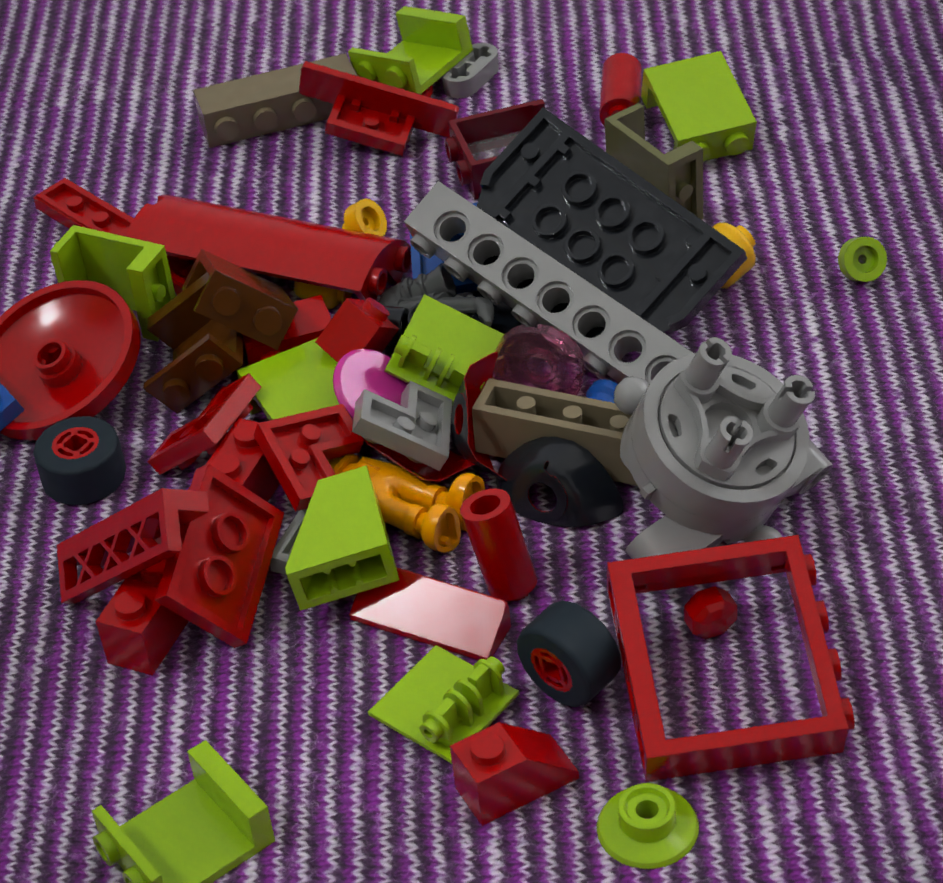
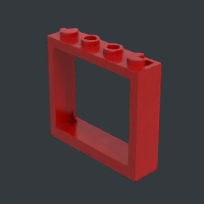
M799 535L607 562V592L621 654L645 782L843 753L848 730L854 729L855 725L853 709L848 697H840L836 682L841 681L842 677L839 655L836 648L828 649L824 633L829 631L828 613L823 600L815 601L812 586H815L817 581L815 563L811 554H803ZM786 572L822 717L666 740L636 594Z

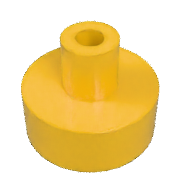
M361 199L348 206L345 210L342 228L384 236L387 230V220L383 210L376 202L371 199Z

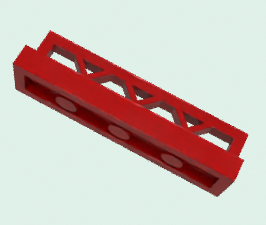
M161 488L57 544L61 603L75 604L181 552L180 527L209 512L208 493L206 491ZM161 537V543L158 544L155 539ZM77 565L82 566L79 579L77 575Z

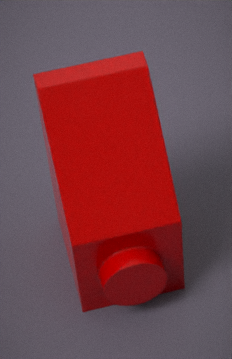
M498 722L450 745L455 788L482 826L579 779V771L551 734Z

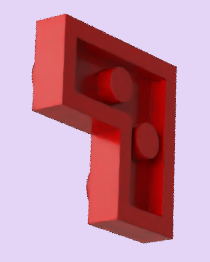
M249 373L225 386L216 394L198 418L172 431L147 462L161 475L176 466L181 470L187 468L204 451L209 455L213 454L228 433L227 430L230 426H233L238 418L244 419L252 411L253 406L249 402L260 390L261 386Z
M343 404L260 422L256 426L253 436L295 512L308 508L318 480L336 475L328 460L360 452L364 439L362 436L352 432L353 420Z

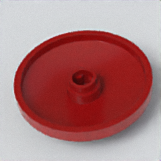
M65 281L31 293L15 303L0 316V383L25 409L2 429L0 434L19 440H37L44 430L59 421L72 417L96 416L121 391L137 362L141 339L139 323L135 314L115 290L94 281Z

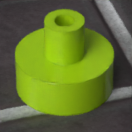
M854 237L843 244L838 255V265L843 275L857 282H869L877 279L883 273L887 264V254L884 246L872 237Z

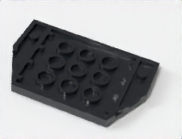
M542 108L483 173L480 183L482 190L477 203L478 208L666 335L686 327L747 259L746 252L741 247L545 108ZM499 256L488 258L484 261L483 265L492 264ZM533 279L522 281L517 286V289L528 287L533 282ZM569 303L556 305L551 310V313L563 311ZM595 327L591 329L585 337H596L600 335L605 328ZM570 350V352H571L572 354H574L576 357H578L580 360L583 359V358H582L581 356H579L577 353H575L574 351Z

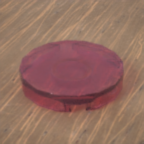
M537 324L536 328H525V325L516 326L502 336L495 352H498L493 371V377L496 380L578 395L586 378V368L584 370L582 361L584 356L580 347L566 333L550 325Z

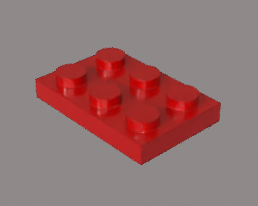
M206 464L195 470L189 490L206 491L208 493L209 512L180 527L182 551L167 558L154 601L236 648L248 642L285 513L210 464Z

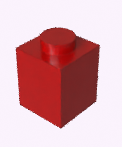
M369 297L366 300L346 298L315 343L335 361L339 362L344 355L357 349H372L383 352L399 328L388 319L390 312L376 300Z

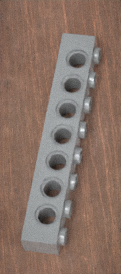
M440 181L432 187L404 220L413 237L410 243L419 253L429 259L435 255L443 260L444 268L456 279L464 282L469 278L478 285L477 290L484 298L491 299L494 305H498L501 301L513 309L511 314L521 324L531 330L535 326L541 328L548 333L546 338L553 346L565 354H568L570 350L577 353L583 358L581 360L582 364L601 379L608 375L619 383L624 378L634 376L642 378L650 385L656 374L667 364L677 358L693 354V352ZM464 233L459 240L449 242L453 236ZM499 256L492 264L483 265L484 261L488 258ZM533 279V282L528 287L517 289V286L522 281ZM569 303L563 311L551 313V310L556 305ZM595 327L605 328L604 331L596 337H585L586 334ZM633 351L641 352V355L635 361L629 363L621 362L627 353Z

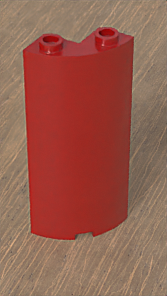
M173 195L158 196V202L154 205L146 203L137 213L125 234V237L165 245L166 254L195 261L200 250L203 249L249 272L355 293L360 300H366L368 297L377 300L378 295L384 292L387 280L390 284L394 285L401 282L403 273H407L412 264L411 246L403 240Z

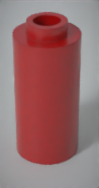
M617 53L608 57L603 64L599 116L604 126L605 118L637 103L641 104L642 66L633 55Z
M495 488L485 489L472 494L462 503L460 514L490 596L505 601L522 600L535 588L538 578L510 495L502 489Z

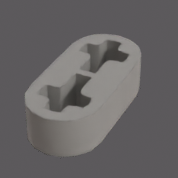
M488 43L473 44V51L442 76L443 92L451 98H466L475 94L499 70L498 49L494 45Z

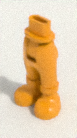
M348 454L344 457L328 460L335 474L367 465L384 522L403 530L405 534L412 537L422 538L427 547L441 553L454 550L460 542L461 530L467 531L460 514L462 503L472 494L485 490L483 479L469 472L455 478L448 491L445 486L422 481L400 466L364 456L360 459L355 454Z

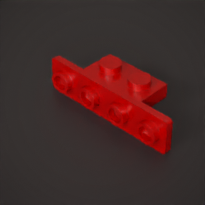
M305 61L301 67L299 93L334 104L325 129V133L403 156L413 128L449 138L448 121L458 117L459 107L442 100Z

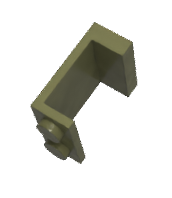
M640 103L605 118L606 152L702 220L703 148L690 141L665 154L645 140L644 106Z

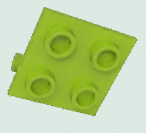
M424 294L404 334L401 335L384 372L406 383L413 381L452 399L453 406L454 399L469 366L493 352H498L499 354L507 335Z
M435 645L368 711V715L452 764L450 745L487 728L519 695V690L503 682L502 674L505 672V668L497 658L490 656L487 660L479 659L473 666Z

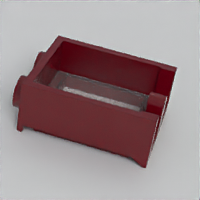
M543 99L448 121L450 137L444 139L446 155L450 163L456 162L459 182L462 186H468L474 200L479 199L478 194L482 190L480 183L484 171L542 108H545Z

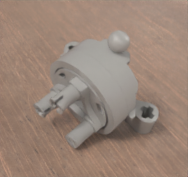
M711 337L707 339L706 343L703 342L696 353L677 358L663 367L653 378L650 385L642 378L634 376L624 378L616 385L614 402L620 411L631 415L622 434L620 458L631 472L633 479L640 488L639 493L645 500H650L654 506L666 514L630 542L625 552L631 559L715 547L722 541L729 544L742 539L744 542L782 537L778 530L764 524L783 499L797 493L799 495L805 493L822 480L833 467V464L810 440L809 429L803 412L813 402L815 391H811L813 385L808 378L801 375H792L782 383L761 366L732 355L730 346L724 340Z

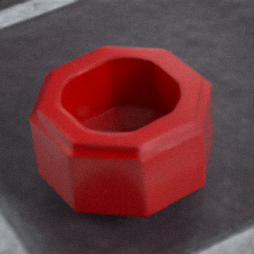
M716 586L697 591L684 606V621L693 635L706 640L724 634L737 620V604L728 591Z

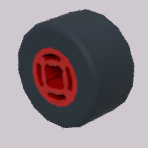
M83 416L59 421L44 430L35 443L33 455L45 493L56 502L67 505H87L97 502L115 492L124 480L126 464L119 437L115 428L103 419Z
M562 600L550 604L521 631L517 638L518 656L527 674L546 695L564 705L579 707L588 704L616 677L621 669V654L614 637L592 612L577 603Z

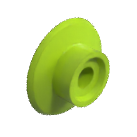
M640 783L617 793L604 805L598 816L596 829L603 849L616 861L634 868L656 869L674 864L690 852L698 838L699 821L690 803L677 792L653 783Z

